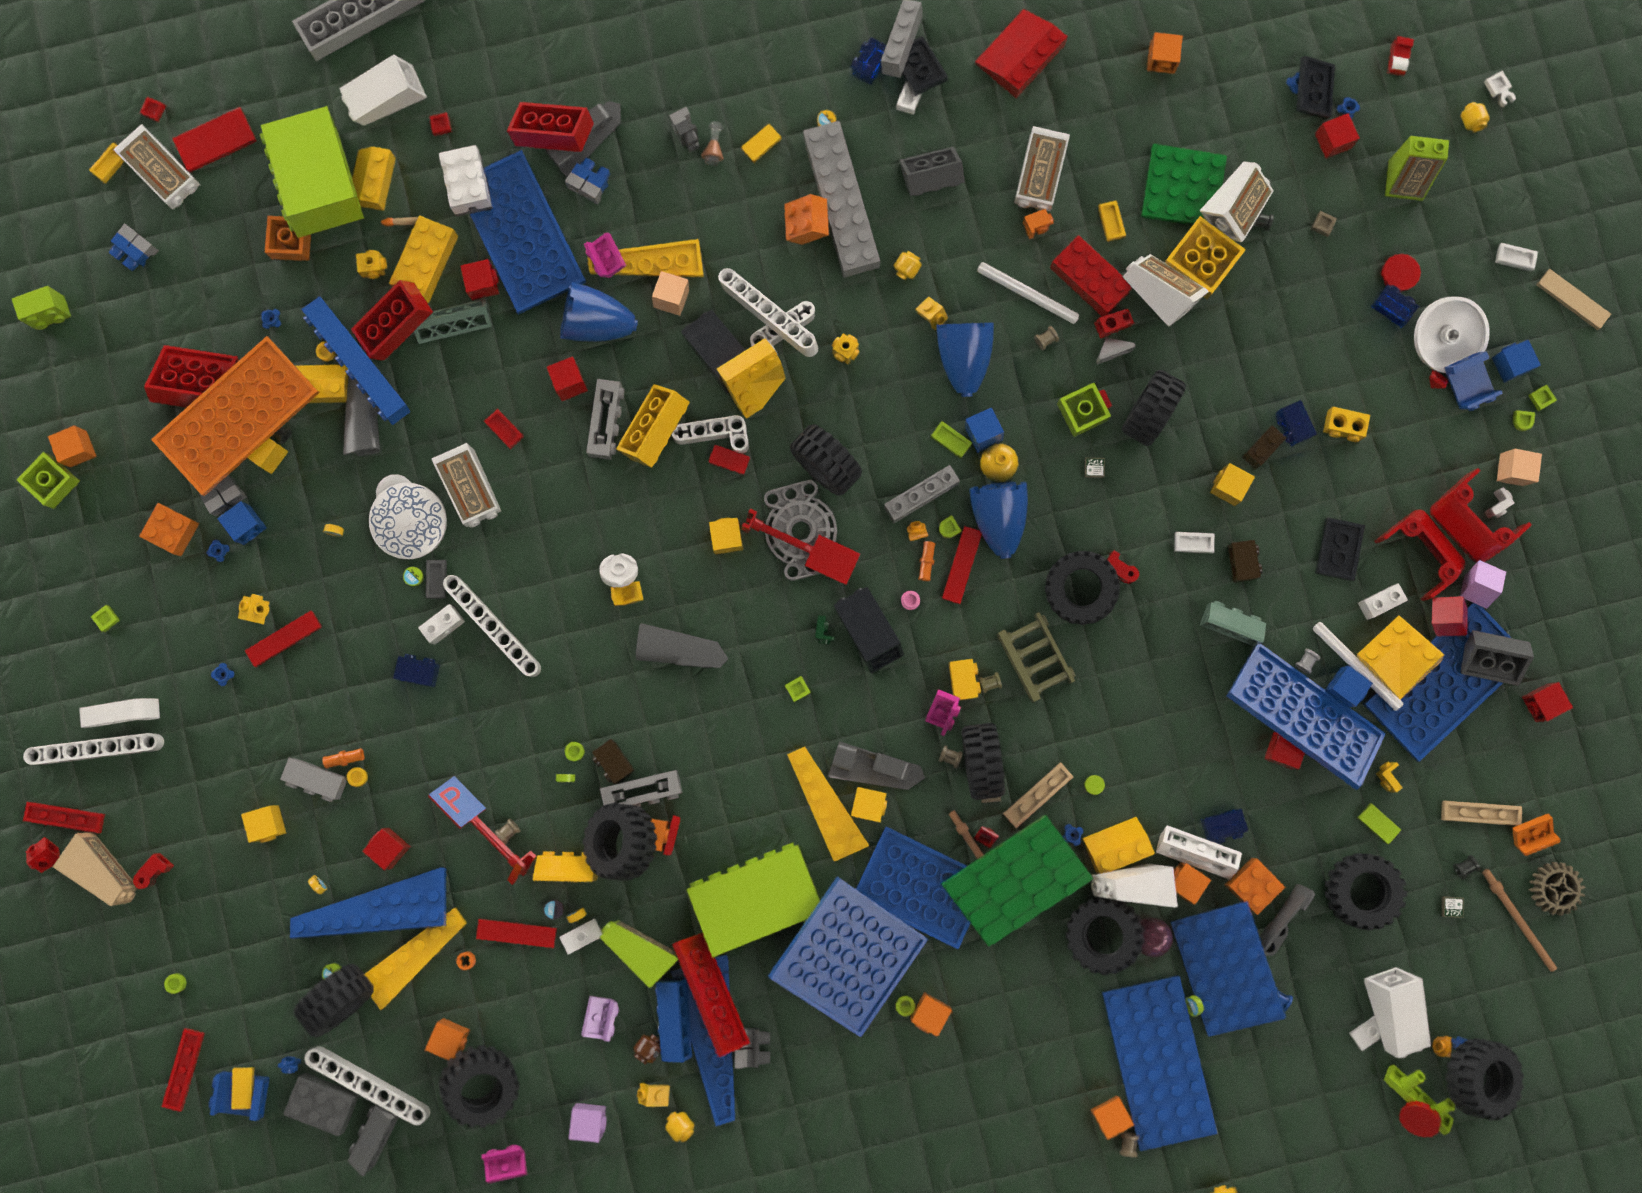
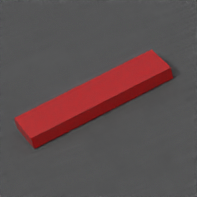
M964 526L942 596L943 600L961 604L982 535L979 530Z
M309 611L251 646L245 652L253 666L258 667L319 630L322 626L314 612Z
M27 802L23 821L101 833L105 814Z
M479 919L476 939L555 948L557 928Z
M189 1028L183 1030L161 1107L178 1112L183 1111L205 1035L204 1032Z

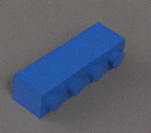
M664 978L656 982L655 988L658 1003L657 1014L659 1017L658 1032L660 1034L661 1058L663 1062H684L692 1058L687 979Z

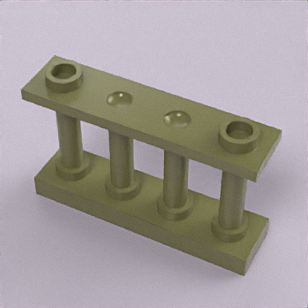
M1040 612L1034 615L1036 621L1013 633H1007L1006 630H1003L996 634L1032 703L1041 699L1039 695L1045 689L1065 679L1070 684L1075 681L1074 677L1076 676L1072 667L1067 666L1047 628L1049 623L1044 615L1041 616ZM1040 627L1045 638L1022 650L1014 648L1012 644L1015 642L1014 640ZM1047 645L1050 646L1054 654L1053 656L1029 668L1028 666L1024 667L1021 661L1024 659L1023 657ZM1056 662L1059 663L1063 671L1062 673L1038 685L1033 684L1031 680L1032 674Z

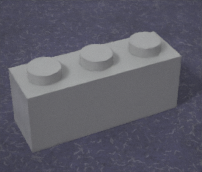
M288 758L280 780L285 781L286 786L295 789L297 786L304 788L303 792L315 795V793L321 794L322 799L332 802L333 799L339 800L341 798L347 777L297 758Z

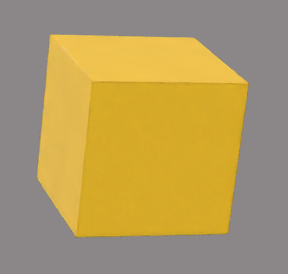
M269 438L248 459L272 474L289 451Z
M1229 463L1215 477L1213 481L1214 486L1210 493L1236 506L1242 502L1255 476Z
M721 518L714 522H709L715 554L743 550L738 518Z
M857 787L851 816L880 822L887 806V801L885 800L886 793Z
M279 805L267 806L241 814L249 843H264L276 839V836L286 834Z

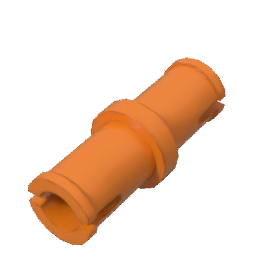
M924 541L922 558L919 560L921 566L918 580L930 581L932 565L935 562L933 556L936 543Z
M359 748L348 752L340 751L339 754L324 756L323 765L328 769L334 766H347L348 763L363 761L365 758L363 749Z

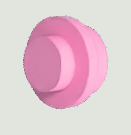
M907 591L901 597V604L907 610H914L920 604V597L914 591Z

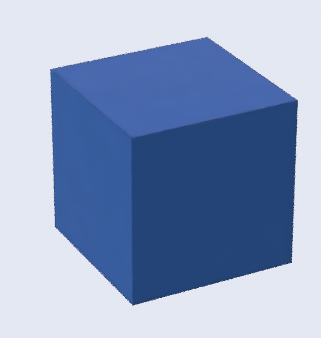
M1529 340L1519 344L1513 343L1501 349L1500 353L1492 357L1504 383L1541 366Z
M992 407L966 419L965 429L977 453L1003 441L1004 431Z
M242 501L217 518L231 538L242 545L254 539L267 528L252 507Z
M1345 666L1339 669L1325 690L1351 708L1356 707L1365 698L1373 683L1351 666Z

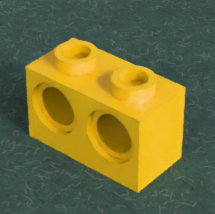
M1332 407L1327 411L1323 432L1329 433L1330 437L1340 438L1342 436L1346 437L1348 441L1359 442L1366 437L1370 415ZM1334 419L1340 422V427L1334 425ZM1352 424H1356L1359 427V432L1353 430Z

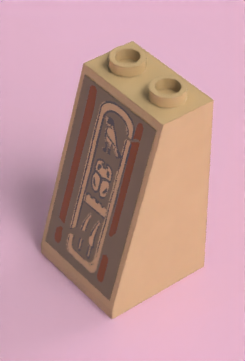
M93 832L76 833L53 866L110 906L127 904L136 895L135 891L137 888L134 886L133 880Z

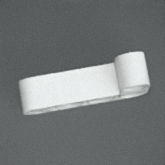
M804 301L786 313L800 325L805 326L814 319L815 307L811 302ZM803 310L810 311V314L803 313ZM766 325L751 335L750 342L752 347L755 345L756 339L763 340L766 338L773 347L783 338L780 335H771L770 331L772 329Z
M737 415L678 424L672 433L674 441L681 445L730 437L733 451L744 454L749 448L745 421L741 416ZM735 422H740L742 427L735 430L732 428V425ZM716 425L723 426V430L719 433L714 432L713 428ZM703 428L705 431L699 436L695 434V430ZM688 429H690L692 437L689 436ZM679 431H683L682 438L678 436ZM738 440L745 442L742 448L735 447V443Z
M131 699L79 708L81 728L160 718L159 699Z

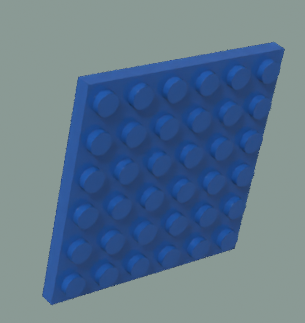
M837 876L768 976L819 1011L862 1037L928 941V938Z

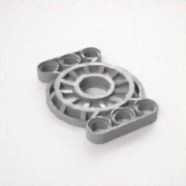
M802 481L770 490L765 494L764 502L767 507L772 508L766 520V525L769 526L770 519L773 517V528L794 537L792 534L793 526L798 522H804L810 527V535L801 541L811 546H814L818 535L830 539V533H834V542L837 537V525L832 511L822 501L814 498L818 492L817 484L814 481ZM807 484L814 486L815 490L812 494L804 492V487ZM787 490H795L796 497L788 499L785 496ZM769 495H776L778 502L776 504H769L767 501ZM818 505L823 506L828 513H825ZM830 516L833 521L834 528H830V522L828 520V517ZM765 533L766 541L772 553L782 562L788 564L784 569V574L788 580L796 581L821 574L817 571L809 572L806 570L805 563L809 553L773 536L774 544L771 545L769 536ZM775 548H778L784 554L783 558L776 553ZM796 567L798 575L790 577L787 574L788 569Z

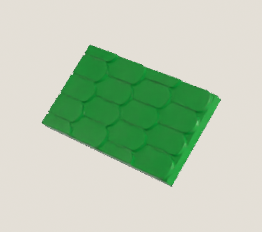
M1044 815L941 883V885L985 944L990 946L1012 931L1017 930L1041 912L1049 909L1066 896L1074 893L1093 880V877L1049 818Z

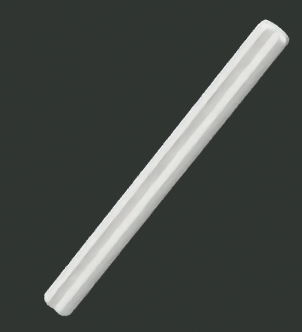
M984 262L979 265L977 271L1072 324L1076 323L1079 317L1078 313Z
M1318 622L1313 627V631L1349 666L1373 683L1371 688L1395 711L1403 706V702L1322 622Z

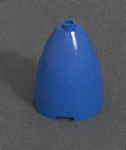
M571 282L564 307L560 338L573 341L600 342L622 338L632 334V331H636L638 320H635V315L627 307L597 289Z
M994 323L936 325L939 353L952 386L957 393H961V397L973 396V393L977 392L982 384L990 363L994 339Z
M1015 482L987 484L978 489V486L970 488L969 493L974 517L983 538L994 554L1000 556V559L1011 558V554L1016 552L1020 544L1026 524L1028 509L1027 482H1021L1020 485H1016Z

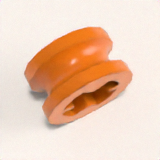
M466 951L457 957L456 963L460 969L468 970L475 965L476 958L473 953ZM463 956L464 958L467 956L470 957V965L462 964L464 962V960L462 959Z

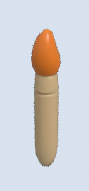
M418 217L387 218L382 220L381 223L389 227L394 225H415Z

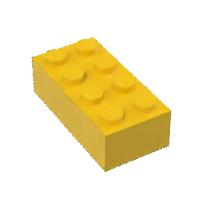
M419 216L389 284L393 287L399 280L415 283L426 302L429 303L457 241L458 235L455 230Z
M653 384L616 450L629 459L652 468L657 462L661 451L667 445L671 434L677 428V424L686 412L690 402L674 390Z

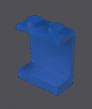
M1487 351L1476 352L1444 367L1460 409L1475 410L1480 407L1479 404L1493 402L1497 399L1496 396L1503 394L1502 390L1493 389L1483 361L1489 359Z
M223 1071L216 1074L212 1082V1088H214L213 1096L209 1101L210 1115L220 1112L250 1116L249 1120L253 1121L263 1118L270 1077L254 1075L251 1109H231L232 1072Z

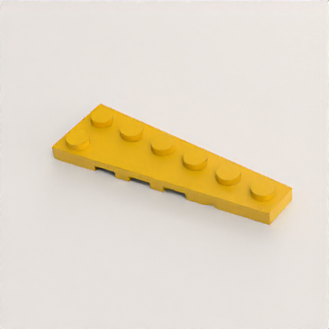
M699 239L620 249L619 252L626 267L614 274L660 276L662 271L678 277H704ZM588 257L590 274H597L592 260Z
M803 747L787 754L833 861L835 862L868 847L867 841L807 749Z
M456 907L446 914V926L426 928L365 973V976L374 987L371 998L380 1010L384 1009L467 924Z

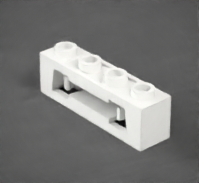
M1166 826L1161 833L1156 853L1227 879H1231L1237 872L1241 858V852L1170 826ZM1174 834L1177 835V836H1180V839H1179V840L1174 839V838H1173ZM1222 852L1226 853L1227 855L1223 857Z

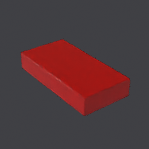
M496 409L484 421L510 449L524 437L499 409Z
M714 445L708 463L745 475L751 457Z
M673 815L663 853L665 855H672L681 820L679 816Z

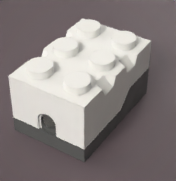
M473 145L439 153L449 205L456 217L493 209L482 155L477 146Z

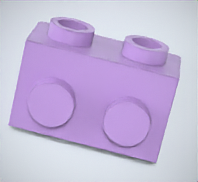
M590 996L582 1036L610 1042V1038L615 1030L613 1025L614 1019L619 1012L618 1002L610 998Z

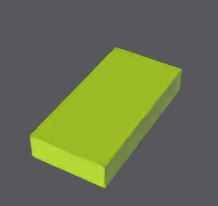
M943 421L940 422L931 435L933 440L960 459L972 445L970 440Z
M1372 803L1357 817L1386 844H1390L1401 831L1397 825Z

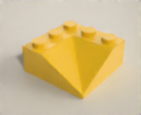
M1200 216L1167 258L1165 264L1206 288L1209 292L1204 298L1208 300L1246 249Z
M766 338L717 368L736 406L746 419L765 406L786 378L782 363Z
M1401 616L1395 618L1357 654V658L1400 700L1439 665L1444 656L1440 650Z

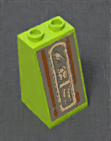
M1410 136L1388 161L1385 197L1423 201L1448 159L1449 140Z
M620 920L607 923L601 930L603 934L600 938L649 988L678 960L675 950Z

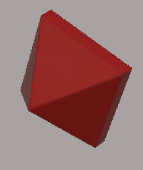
M1432 370L1429 376L1430 388L1445 389L1449 380L1439 372Z
M982 826L974 839L991 848L999 835L991 828Z

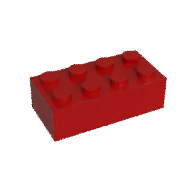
M520 102L507 132L515 146L582 152L594 122L586 107Z
M1079 235L1052 261L1050 266L1053 272L1102 317L1108 315L1133 288L1123 278V275Z
M399 280L351 330L370 359L384 361L433 311L415 283Z

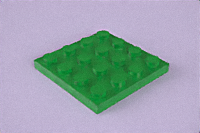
M1153 143L1141 217L1186 225H1193L1200 216L1205 219L1200 210L1223 185L1227 155Z

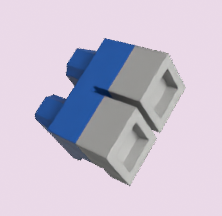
M585 158L581 164L577 163L565 183L567 188L599 204L604 189L608 187L607 180L610 172L601 166L598 172L594 173L592 169L595 163Z
M124 223L111 240L114 245L108 253L117 260H120L125 253L129 255L122 264L133 271L139 264L144 267L145 261L151 254L154 256L159 250Z

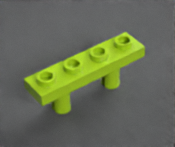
M1394 1064L1388 1067L1384 1081L1405 1101H1419L1430 1105L1429 1108L1435 1109L1441 1117V1128L1439 1131L1443 1135L1450 1133L1454 1119L1448 1113L1455 1110L1456 1107L1451 1099L1447 1098L1437 1104L1417 1085L1425 1080V1076L1420 1070L1406 1076Z

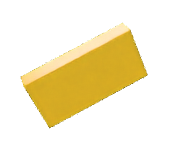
M768 124L744 144L741 150L754 163L781 140V136Z
M114 142L89 170L105 184L125 162L113 150L117 147Z
M1117 200L1099 204L1098 210L1107 242L1125 238L1126 233Z
M254 1067L233 1068L231 1109H251L254 1092Z

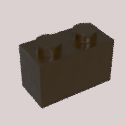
M1272 425L1249 448L1242 458L1256 470L1283 443L1286 437Z
M1255 540L1229 544L1228 551L1233 583L1261 578L1262 565L1258 563L1259 546L1255 544Z
M614 739L608 740L592 752L594 755L593 761L598 767H603L605 770L603 775L609 783L617 784L635 771Z

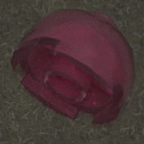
M1149 917L1142 919L1140 923L1144 926L1145 932L1143 937L1145 938V943L1142 945L1143 950L1141 953L1147 957L1155 958L1164 955L1172 945L1173 936L1171 929L1158 918Z

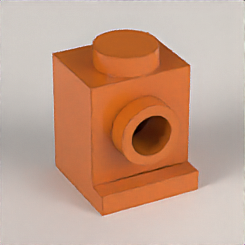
M1046 208L1025 216L1023 220V225L1029 239H1032L1035 233H1045L1050 225L1054 224L1052 215L1047 213Z

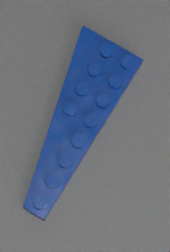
M438 868L293 917L290 921V938L299 939L446 926V868Z
M725 954L715 957L730 993L728 956ZM682 968L671 971L673 978H686ZM687 981L691 1042L715 1125L718 1126L735 1120L733 1055L730 1052L718 1057Z

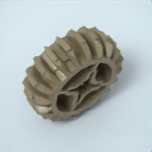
M1552 862L1551 865L1546 863L1544 868H1537L1539 874H1532L1536 879L1535 881H1529L1531 884H1534V888L1529 889L1530 892L1535 893L1531 898L1537 900L1535 905L1538 907L1542 906V911H1548L1551 915L1557 914L1562 916L1564 913L1570 914L1571 909L1576 910V904H1582L1579 898L1584 897L1585 894L1581 893V889L1583 890L1586 887L1580 885L1583 879L1577 878L1579 872L1573 871L1572 866L1566 867L1565 863L1558 864L1557 862ZM1552 874H1555V876L1552 877V880L1549 883H1546L1547 879ZM1551 886H1557L1559 887V889H1562L1564 891H1556L1555 888H1551ZM1568 894L1567 899L1559 904L1563 897Z

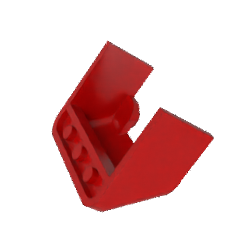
M1479 468L1467 473L1430 508L1431 517L1476 563L1479 560L1483 562L1488 561L1511 545L1532 526L1528 522L1516 527L1513 531L1502 527L1493 533L1467 506L1474 496L1472 488L1467 483L1481 471Z
M1415 510L1374 542L1378 544L1388 539L1399 529L1408 537L1418 536L1442 565L1438 571L1442 582L1420 598L1422 601L1434 598L1457 580L1465 569L1466 564L1463 557L1429 515L1423 510Z

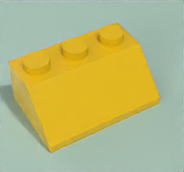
M368 147L358 151L352 180L361 207L384 211L396 159L391 150Z
M340 365L296 366L320 392L309 403L347 402L349 376L345 372L348 370L345 365L343 367Z
M1137 817L1082 838L1096 874L1114 871L1155 854L1150 840Z
M543 851V855L537 856L533 880L593 882L598 880V876L590 869L591 866H588L585 860L587 857L583 852L582 856H574V852H562V855H555L553 851Z

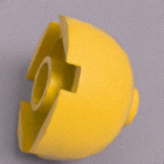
M994 444L983 452L980 468L989 480L1005 482L1016 473L1018 456L1010 446Z

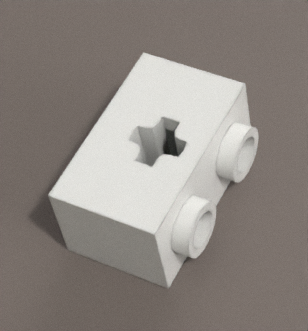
M1398 583L1358 602V605L1366 620L1408 600Z
M449 604L418 628L428 642L435 645L462 625L465 620L456 608Z

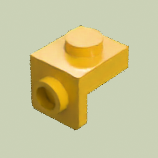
M930 297L915 309L921 317L930 323L934 330H937L936 325H943L948 319L944 308Z
M640 581L632 582L624 587H611V598L614 605L625 606L642 601L643 595Z
M1388 761L1379 767L1380 771L1376 773L1382 781L1380 784L1387 792H1398L1403 788L1391 773V771L1399 766L1397 762L1390 763Z
M640 1083V1089L637 1092L638 1102L646 1107L668 1106L670 1086Z

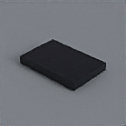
M921 36L915 39L902 76L913 94L917 96L948 81V75L924 37Z
M1308 56L1301 57L1297 112L1326 120L1331 118L1335 64Z
M1327 517L1325 519L1315 574L1352 582L1355 581L1365 525Z

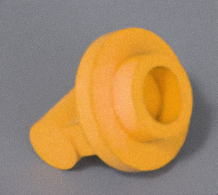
M914 521L907 527L909 541L928 537L926 525L920 521Z
M1443 1036L1434 1039L1433 1050L1436 1055L1440 1057L1451 1056L1452 1037Z

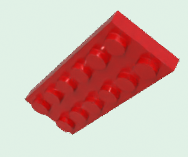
M700 933L672 944L718 1057L750 1044L715 956L712 957L704 934Z

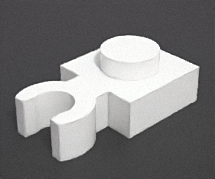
M1503 71L1484 81L1492 97H1499L1501 107L1507 104L1505 98H1508L1511 103L1516 99L1515 95L1508 91L1512 86Z

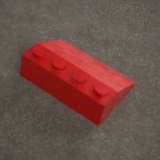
M1023 9L975 61V64L1012 96L1017 98L1066 44L1068 36L1054 24Z
M164 345L144 385L149 402L187 408L238 362V356Z

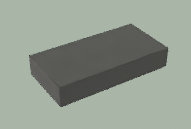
M426 560L427 599H446V590L443 586L444 579L447 577L446 560Z

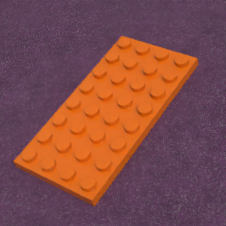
M266 336L151 440L202 496H205L320 392L276 344Z

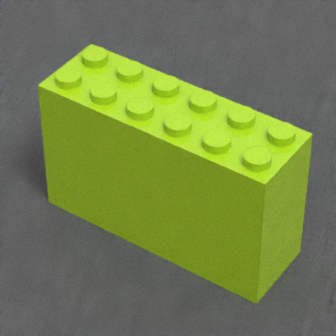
M327 106L261 125L263 133L260 134L263 145H266L264 151L267 159L270 160L268 166L275 178L273 183L279 192L277 194L281 206L283 205L282 215L284 220L287 221L290 231H294L297 238L364 219L338 130Z
M789 843L782 846V851L776 853L774 849L764 853V858L758 860L757 857L745 861L746 865L742 867L737 864L729 867L727 873L721 874V871L709 875V880L703 882V879H699L690 883L691 887L687 889L712 957L809 918L820 902V898L798 844Z

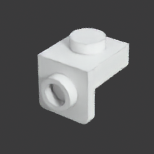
M1505 488L1494 492L1499 503L1484 512L1488 518L1493 516L1498 518L1507 513L1506 508L1514 504L1511 493L1505 490Z

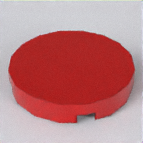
M1396 254L1385 262L1381 275L1387 287L1393 291L1403 292L1417 284L1420 280L1421 270L1416 259L1410 255Z
M1419 1101L1406 1103L1399 1114L1402 1126L1408 1132L1420 1137L1436 1135L1441 1128V1117L1435 1109L1429 1108L1430 1105Z

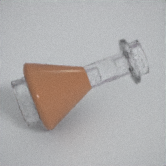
M713 121L708 127L712 130L711 141L701 154V157L704 159L705 164L716 166L723 160L718 143L719 131H723V127L720 122Z

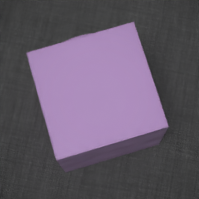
M1479 560L1464 576L1460 596L1487 609L1502 594L1506 572Z
M576 1103L572 1108L569 1139L599 1142L606 1129V1106Z

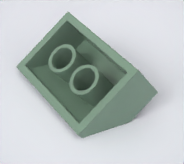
M1218 601L1207 604L1199 625L1251 646L1262 644L1265 638L1266 623L1262 622L1260 617L1243 615V611L1236 608L1230 610L1225 608V604Z

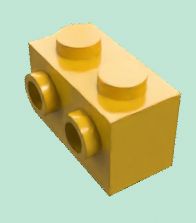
M973 659L949 662L953 695L959 697L960 700L978 698L981 688L980 683L976 682L975 675L978 674L977 663H973Z

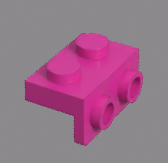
M610 233L603 234L592 243L586 242L584 244L586 254L592 260L594 270L600 277L610 278L626 267Z
M938 689L925 721L943 728L941 735L945 736L947 730L951 731L955 720L952 719L953 716L957 718L961 707L958 706L960 698Z
M518 1145L508 1146L505 1150L501 1151L498 1149L489 1150L487 1154L481 1155L485 1163L486 1182L488 1184L527 1175L525 1151L520 1146L518 1147Z

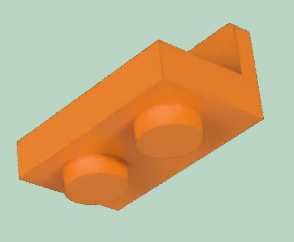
M1549 814L1512 828L1514 845L1524 856L1560 843V838L1554 833L1553 818Z

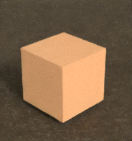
M661 271L652 295L653 307L680 316L689 293L688 279Z
M1512 449L1500 453L1497 481L1519 486L1539 482L1542 454L1520 449Z

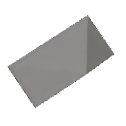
M1106 338L1096 360L1097 365L1132 352L1136 347L1135 344Z

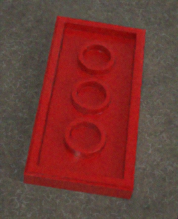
M240 107L172 138L189 173L257 142Z

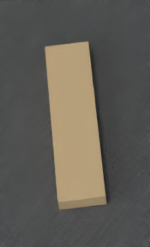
M1551 269L1547 270L1537 283L1539 288L1597 330L1604 325L1611 313Z
M1060 762L1009 807L1003 815L1017 828L1073 778L1072 774Z
M1442 801L1441 820L1518 826L1522 824V806Z

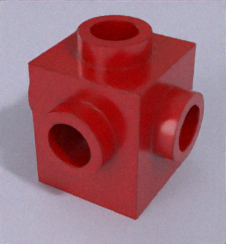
M45 837L36 844L31 845L26 851L27 865L33 870H38L40 873L53 867L60 857L59 847Z

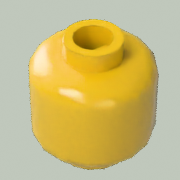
M1472 102L1466 105L1465 110L1461 113V119L1465 128L1473 132L1483 130L1490 120L1484 104Z
M910 251L907 253L902 252L894 264V268L897 270L896 275L904 280L907 277L913 279L922 266L921 258Z
M675 1111L667 1117L666 1120L668 1122L665 1129L675 1142L681 1141L683 1143L694 1134L693 1129L695 1125L685 1112L677 1114Z

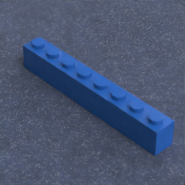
M320 296L301 309L306 315L303 317L310 327L314 325L316 328L314 333L320 340L325 339L326 343L324 345L330 353H336V361L341 367L344 365L347 367L348 370L345 371L352 381L354 379L358 381V384H356L362 394L367 393L369 395L367 398L373 408L377 406L380 409L377 413L384 422L388 420L393 425L411 412Z

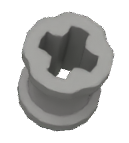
M1306 648L1304 650L1305 654L1299 662H1296L1295 666L1301 671L1311 674L1312 667L1321 657L1314 651Z

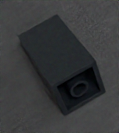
M711 309L703 313L693 323L688 324L681 333L728 395L729 391L717 368L745 350Z
M868 587L864 589L859 588L853 595L847 598L843 597L834 605L835 610L871 674L904 656L899 639Z

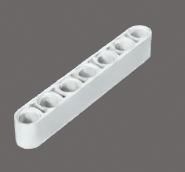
M726 268L719 273V281L725 292L804 356L812 357L816 355L818 345L812 333L732 269Z
M454 575L447 576L444 579L443 586L455 601L524 675L529 677L538 676L541 672V665L462 579ZM453 580L458 582L455 589L450 588V583ZM470 594V601L463 603V596ZM478 608H483L484 612L481 617H476L475 615ZM495 621L496 629L489 631V623ZM508 635V644L502 645L501 638ZM517 649L522 650V656L519 659L514 657V652ZM530 663L535 664V670L532 673L527 672V666Z
M144 733L28 748L24 752L23 758L30 765H45L158 751L163 747L164 739L159 734ZM153 737L155 742L151 747L149 741ZM132 740L135 741V747L133 749H131L130 743ZM113 742L116 744V749L114 751L111 750V745ZM96 745L97 750L93 754L92 747ZM76 747L77 754L74 756L73 749ZM55 750L58 751V756L56 758L53 755ZM36 752H38L39 755L37 760H35L34 758Z
M321 1046L315 1047L305 1055V1062L309 1067L409 1123L420 1125L428 1119L430 1109L426 1104ZM314 1052L319 1054V1062L314 1060ZM330 1062L336 1063V1071L330 1068ZM348 1071L354 1074L353 1081L348 1079ZM365 1081L371 1083V1090H367L364 1087ZM382 1090L388 1093L389 1097L387 1100L382 1098ZM399 1100H403L405 1102V1109H401L399 1107ZM416 1110L422 1111V1119L416 1117Z

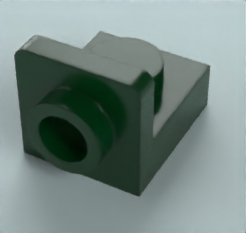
M818 615L815 640H819L818 643L830 645V642H834L835 637L823 635L824 632H828L829 621H825L826 616Z

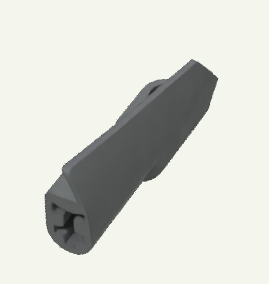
M608 101L604 105L598 104L589 110L594 125L582 152L545 149L548 156L566 177L569 176L577 163L581 164L585 158H588L621 124V108L619 103Z
M349 377L343 454L344 456L354 452L357 456L377 454L380 452L377 415H379L377 412L380 409L377 406L373 408L367 400L369 395L367 393L362 394L356 386L358 381L356 379L352 381Z
M642 623L639 626L636 660L673 663L680 666L721 668L728 660L721 646L716 641Z
M840 741L828 775L829 778L909 790L925 778L919 765L882 753H874Z
M1296 884L1274 920L1268 923L1260 935L1265 955L1272 956L1278 951L1289 933L1287 924L1299 910L1306 911L1316 895L1314 891Z

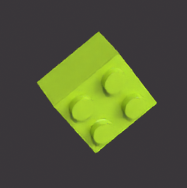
M48 285L12 298L18 320L35 330L45 329L47 325L61 323L66 318L71 317L65 297Z
M1095 383L1060 398L1057 403L1073 437L1107 422L1111 417Z
M42 452L17 479L37 500L53 509L80 482L63 464L58 463L54 456Z

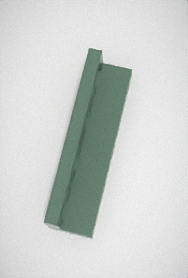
M486 299L433 311L414 331L418 344L492 327ZM484 314L486 322L480 324L473 321L476 316ZM461 319L468 322L466 327L463 328L455 324L457 320ZM440 324L450 326L446 332L437 330ZM426 328L431 333L429 336L421 337L419 329Z

